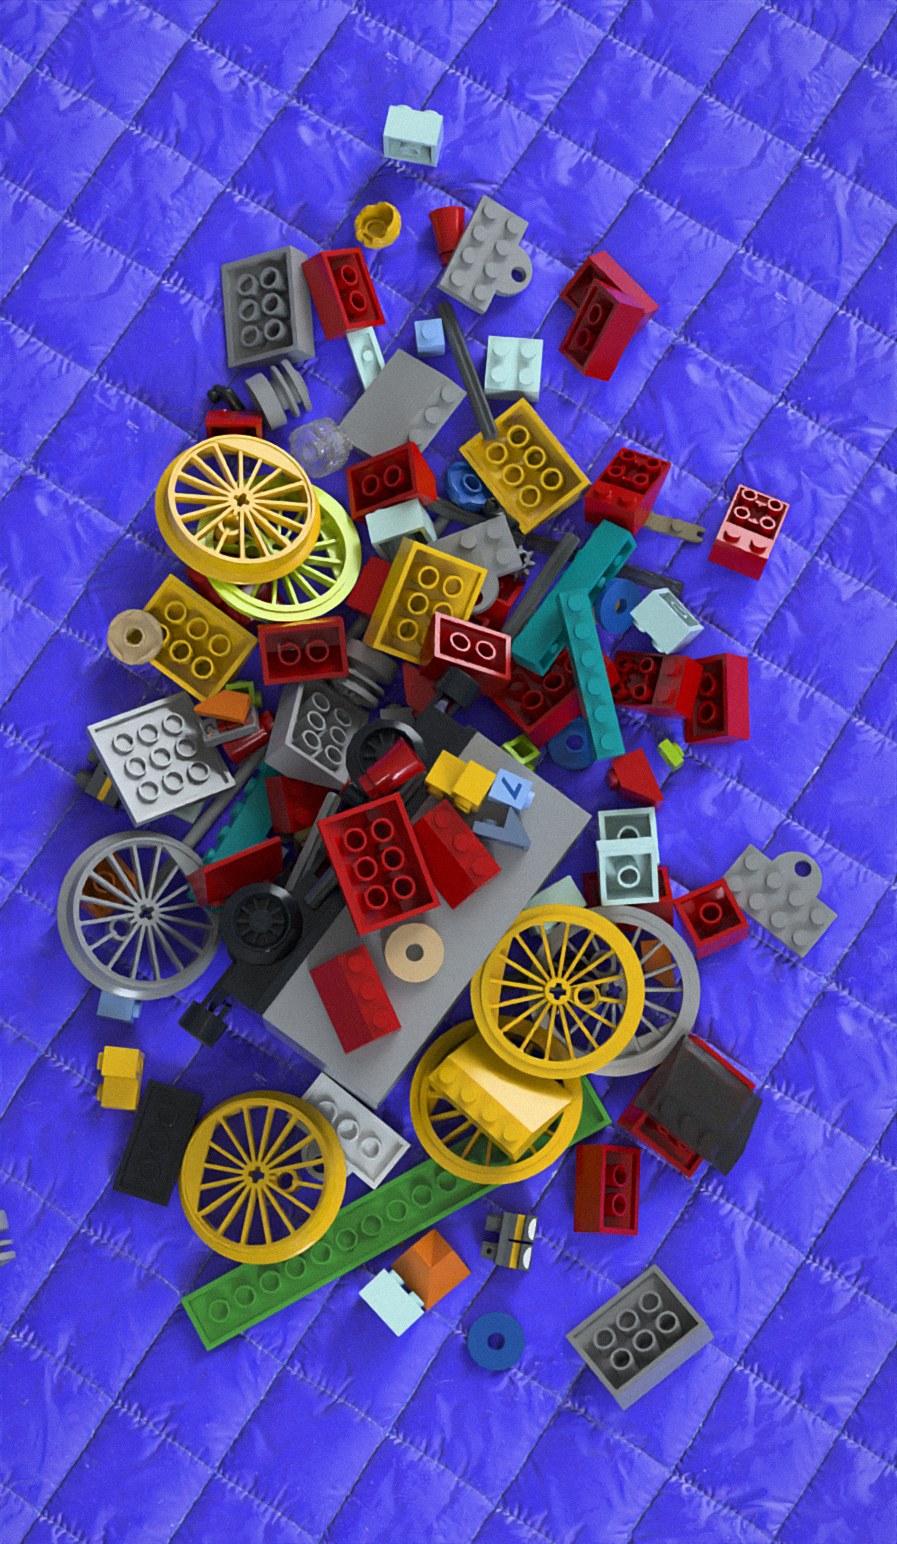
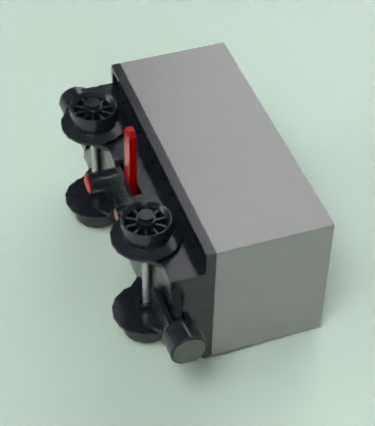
M448 666L433 685L432 689L436 695L412 726H408L398 720L379 719L365 724L353 735L346 749V768L350 779L343 785L338 797L352 808L369 803V795L360 785L358 778L367 773L366 770L376 763L402 737L423 762L427 769L425 771L428 774L442 750H445L467 764L470 760L496 774V777L501 768L532 782L530 791L534 792L535 795L529 808L522 807L520 814L515 813L531 840L528 852L478 838L502 869L500 875L454 910L450 908L436 890L441 906L359 937L339 884L335 886L315 909L304 900L305 896L332 866L324 843L315 854L318 859L306 872L294 890L287 891L272 883H253L241 887L228 898L221 912L220 931L232 963L203 1001L198 1003L193 1000L177 1021L183 1030L206 1047L213 1048L229 1027L223 1020L233 1007L230 1004L233 1003L255 1019L260 1026L376 1112L470 986L471 978L532 896L540 892L578 841L592 815L473 727L467 725L464 728L453 720L458 711L464 714L467 713L483 692L474 679L454 666ZM423 783L404 805L411 826L447 798L443 797L440 800L427 792L428 787ZM487 794L476 815L471 812L466 815L457 809L455 810L472 831L474 821L481 822V818L497 821L499 823L498 827L503 828L508 809L488 801ZM447 799L451 805L454 804L453 801ZM409 923L425 924L434 929L442 939L445 950L443 964L437 974L429 980L420 983L404 982L395 977L388 968L384 956L386 942L392 932L400 926ZM365 944L402 1028L398 1032L345 1054L309 971L340 954ZM411 945L406 949V956L411 961H419L423 957V950L418 945Z

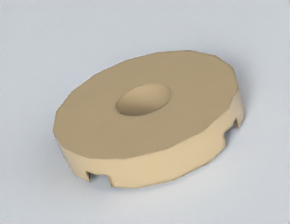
M129 609L118 614L110 622L107 644L111 653L119 661L131 666L143 665L152 661L160 652L163 644V630L159 621L149 612ZM133 630H140L142 633L140 643L136 645L130 644L128 641L129 633Z
M409 923L400 926L392 932L386 942L384 956L388 968L395 977L404 982L420 983L429 980L437 974L443 964L445 950L442 939L434 929L425 924ZM418 945L422 948L423 957L419 961H411L407 958L406 949L409 946Z

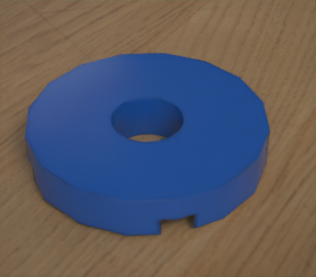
M455 462L444 474L443 483L447 494L458 506L468 511H483L485 501L488 498L495 497L469 462ZM466 483L470 484L473 487V489L468 487Z
M613 578L603 585L605 588L602 592H598L595 599L594 615L596 622L605 631L622 633L634 624V617L630 612L642 602L641 592L631 580ZM620 600V605L615 611V604Z
M577 716L547 742V752L550 758L561 769L571 772L583 771L594 764L582 716ZM572 736L579 737L582 741V747L578 750H571L566 744L568 738Z
M490 1312L480 1316L472 1324L468 1333V1349L471 1357L479 1366L488 1370L502 1371L513 1366L521 1358L525 1348V1335L521 1325L512 1316L502 1312ZM492 1333H500L504 1337V1346L499 1350H493L488 1345V1337Z

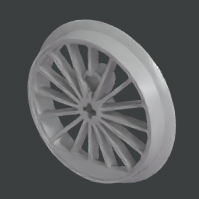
M143 830L116 833L97 841L87 848L68 870L60 889L57 904V923L60 938L68 957L77 970L101 990L131 1000H154L167 997L183 990L199 978L213 960L222 936L220 931L222 910L213 914L203 907L206 912V924L160 914L199 906L198 903L193 902L159 908V906L189 888L187 884L157 903L156 901L178 869H180L188 881L187 875L204 866L201 862L202 859L188 846L170 836ZM137 848L155 850L146 895ZM123 849H130L138 894L112 853ZM163 852L171 857L175 865L152 897L160 854ZM106 858L131 898L93 872L95 866L102 859ZM88 876L129 906L82 895V889ZM84 901L126 911L128 914L80 921L79 903ZM146 909L148 914L145 918L141 919L139 914L142 910ZM161 920L205 930L200 947H197ZM117 921L122 922L126 927V933L123 937L118 936L116 931H114V924ZM107 922L105 925L106 936L88 946L81 926ZM159 928L196 953L185 967L182 966ZM138 929L129 978L113 972L111 968ZM152 931L178 971L166 979H161ZM144 932L146 934L154 981L135 979ZM108 939L114 943H121L106 966L92 952L94 948Z
M624 905L592 907L588 910L601 915L615 926L616 922L637 926L631 941L633 948L641 929H645L660 939L639 960L641 965L663 944L670 950L676 961L643 974L644 979L676 966L679 967L681 972V987L645 986V992H682V1000L678 1012H674L646 999L644 1001V1005L671 1015L675 1019L656 1028L642 1014L641 1020L652 1031L636 1037L634 1033L630 1042L618 1056L600 1069L591 1072L596 1075L612 1077L641 1073L669 1058L689 1035L696 1020L700 1004V978L697 965L682 937L668 923L654 914ZM563 922L555 927L546 937L552 963L556 968L559 967V963L553 961V958L562 946L565 923ZM570 924L568 939L585 928ZM595 936L591 940L596 952L592 955L591 960L589 961L583 954L580 957L587 966L595 962L599 956H603L608 952V950H600ZM567 939V946L577 955L579 950ZM542 942L535 958L547 973L549 966ZM615 954L608 957L612 962L609 969L600 971L596 966L591 969L599 979L616 975ZM532 962L530 973L534 974L535 976L546 982L545 978L542 976L540 971ZM563 965V970L567 971L569 967ZM620 967V970H619V972H618L617 975H620V974L623 973L621 967ZM574 969L571 972V974L577 975L579 973V971ZM586 974L580 977L587 981L598 980ZM529 977L528 985L544 987ZM624 978L597 984L599 986L596 987L600 991L601 997L625 1000L626 987ZM610 983L622 987L619 989L618 996L614 997L613 993L607 994L606 991L609 990ZM560 986L549 989V991H565ZM582 988L580 991H592V990L589 989V988ZM528 989V996L543 993V991ZM594 994L579 1001L582 1004L592 1001ZM544 997L528 1000L529 1008L534 1006ZM599 1001L597 1005L591 1008L590 1010L594 1012L604 1002ZM547 1002L531 1013L534 1023ZM606 1002L600 1016L604 1018L609 1005L612 1004L611 1023L616 1025V1004ZM572 1003L569 1004L571 1008L577 1007V1006L573 1005ZM618 1004L621 1013H623L624 1006ZM549 1009L539 1026L547 1031L551 1016ZM556 1009L555 1015L560 1014L559 1009ZM585 1013L580 1018V1021L583 1023L590 1015ZM599 1020L592 1034L594 1040L602 1024ZM554 1022L552 1035L568 1051L565 1034L560 1031ZM577 1023L568 1030L569 1035L579 1027ZM571 1041L575 1058L590 1053L592 1048L590 1041L586 1049H582Z

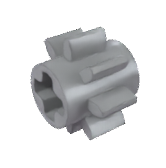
M522 545L517 550L524 568L509 573L511 576H514V581L522 576L528 579V569L533 570L536 564L533 561H529L533 552L529 551L527 553L523 550Z

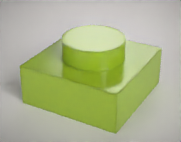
M667 738L658 745L656 751L672 772L683 765L684 760L682 757L684 753L677 743L671 744Z

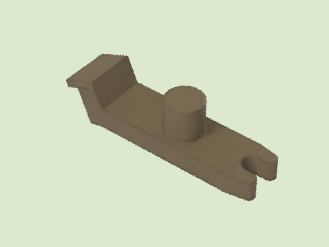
M653 510L650 511L643 525L644 529L693 543H702L703 538L698 537L697 533L704 534L706 531L705 528L699 525L684 522L681 519L658 515Z

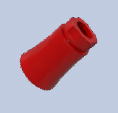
M460 206L442 207L428 213L441 267H446L465 229V208Z
M270 709L261 714L258 713L259 732L221 743L235 765L239 766L250 755L269 743L276 717Z
M400 737L376 763L366 770L367 773L358 778V781L366 793L375 801L384 795L387 796L397 787L427 769L413 749Z

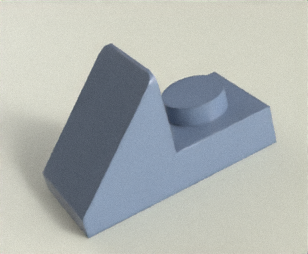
M509 806L503 828L498 827L499 823L491 819L481 818V822L474 821L472 832L477 838L528 852L531 840L511 806Z

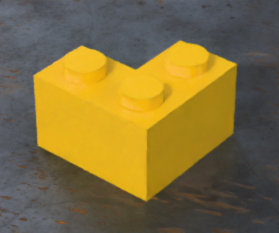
M442 750L426 777L424 785L428 787L427 792L440 800L446 797L453 801L454 804L452 806L463 814L468 815L471 812L476 815L495 781L496 774L472 760L467 764L447 751Z
M105 1046L104 1053L99 1052L97 1069L101 1070L104 1083H99L97 1101H101L103 1108L138 1112L145 1054L139 1049Z

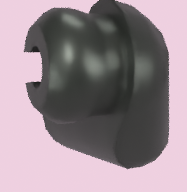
M216 384L207 391V397L212 403H217L221 399L226 402L231 411H242L246 408L231 388Z
M488 498L485 501L483 512L487 517L493 519L504 514L511 534L518 530L519 522L500 507L498 499Z

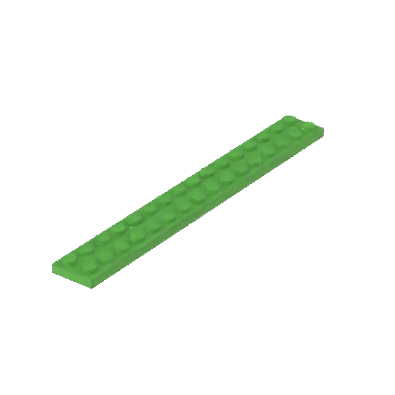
M586 1075L580 1076L583 1094L582 1112L577 1130L568 1147L612 1123ZM559 1115L547 1129L555 1133L563 1115ZM484 1133L481 1134L466 1161L485 1166L489 1138ZM542 1133L532 1146L538 1152L551 1140V1137ZM474 1134L448 1149L458 1157H461ZM493 1143L490 1167L510 1165L508 1155ZM529 1148L514 1162L515 1164L533 1156ZM430 1158L340 1209L326 1233L301 1254L272 1264L244 1263L185 1296L180 1301L207 1351H210L503 1184H480L462 1179L445 1170L433 1158Z

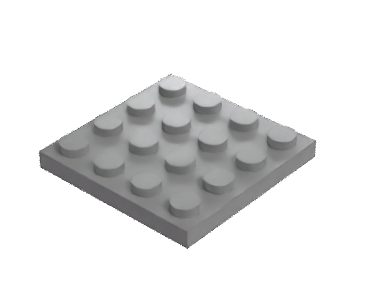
M186 690L87 726L85 730L135 828L226 793L236 787V783L216 745L209 748L205 745L202 719L200 715H196L194 712L195 706Z

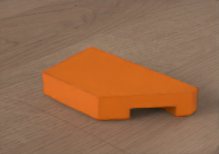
M223 690L196 705L194 712L196 715L244 723L252 697L250 694Z
M660 939L641 941V956L643 957ZM665 944L643 963V971L648 973L672 963L670 950ZM673 968L652 976V978H655L665 987H675Z

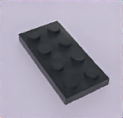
M151 1079L148 1080L112 1190L168 1207L204 1100L203 1096Z

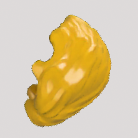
M380 201L378 204L366 206L355 219V237L366 248L382 249L391 245L400 234V213L395 206L387 202Z

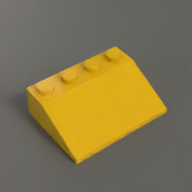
M521 398L494 420L498 429V437L495 440L486 441L480 431L459 448V451L496 499L499 500L506 512L519 522V528L523 534L527 535L577 502L589 491L593 484L529 402Z
M403 536L362 642L375 649L419 665L420 650L434 612L436 611L468 622L488 570Z
M171 573L143 609V611L149 612L159 621L163 630L161 650L149 663L201 702L226 690L225 685L235 681L258 643V638ZM133 630L128 635V641L132 645H136L142 640L140 630Z
M480 1031L447 1056L428 1076L431 1086L514 1162L524 1154L574 1100V1097L554 1079L527 1074L505 1062L492 1050ZM504 1035V1037H505L512 1045H514L517 1049H519L513 1042H511V1041Z

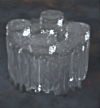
M323 417L294 429V432L290 433L291 436L288 437L289 445H291L289 447L291 450L290 455L299 463L308 477L323 478L343 468L342 466L346 465L345 462L348 461L347 456L350 455L349 452L353 449L351 438L345 436V431L341 430L342 427H338L337 422L334 423L330 417Z

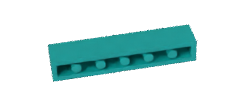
M605 519L599 527L593 530L588 542L577 552L572 564L561 574L558 583L545 596L537 612L529 618L521 634L513 640L511 655L517 664L541 677L544 676L566 645L555 601L558 593L586 587L592 609L598 592H602L605 588L603 585L615 578L637 547L629 531Z
M587 588L558 593L555 601L593 763L621 757L625 754V749Z
M265 756L257 766V769L260 770L255 779L251 778L243 790L246 793L242 802L237 801L230 811L229 815L232 819L229 824H224L215 837L218 840L214 849L209 848L201 860L204 864L203 867L262 843L273 825L264 778L282 773L264 762ZM188 882L187 886L190 889L186 896L198 903ZM226 903L213 909L210 908L209 904L203 907L215 914L221 911Z

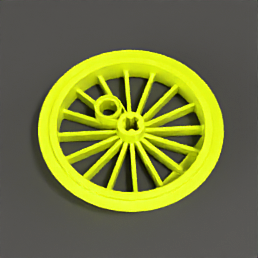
M269 475L256 476L250 490ZM280 475L259 493L291 483L285 476ZM250 477L243 479V488H244V489H245V487H246V485H247V483H248ZM312 485L320 506L321 525L319 536L321 542H316L311 552L325 550L328 558L309 555L299 567L281 577L291 605L276 604L278 579L272 581L271 603L255 599L263 583L257 584L249 596L237 588L240 584L226 583L207 577L217 594L229 606L241 614L266 623L307 620L320 616L339 605L348 596L357 581L361 568L362 551L359 535L351 518L343 507L329 494ZM297 492L268 499L301 503ZM277 510V514L282 515V511ZM299 512L294 521L299 523L304 513ZM222 513L200 519L197 533ZM244 522V526H245L246 529L249 531V528H248L246 522ZM276 524V530H277L280 534H281V525ZM230 525L223 526L224 529H226L227 527L230 529V531H235V529ZM215 529L199 541L213 551L216 550L219 542L213 541ZM258 529L270 555L283 550L265 531L264 535ZM289 529L287 534L283 537L290 543H292L295 541V539H293L292 541L289 540L290 536L293 533V531ZM244 533L245 558L249 559L246 555L262 558L253 537ZM223 544L221 552L239 554V545ZM304 564L331 568L334 580ZM298 572L325 585L330 590L320 596ZM289 576L312 601L302 604L298 603Z

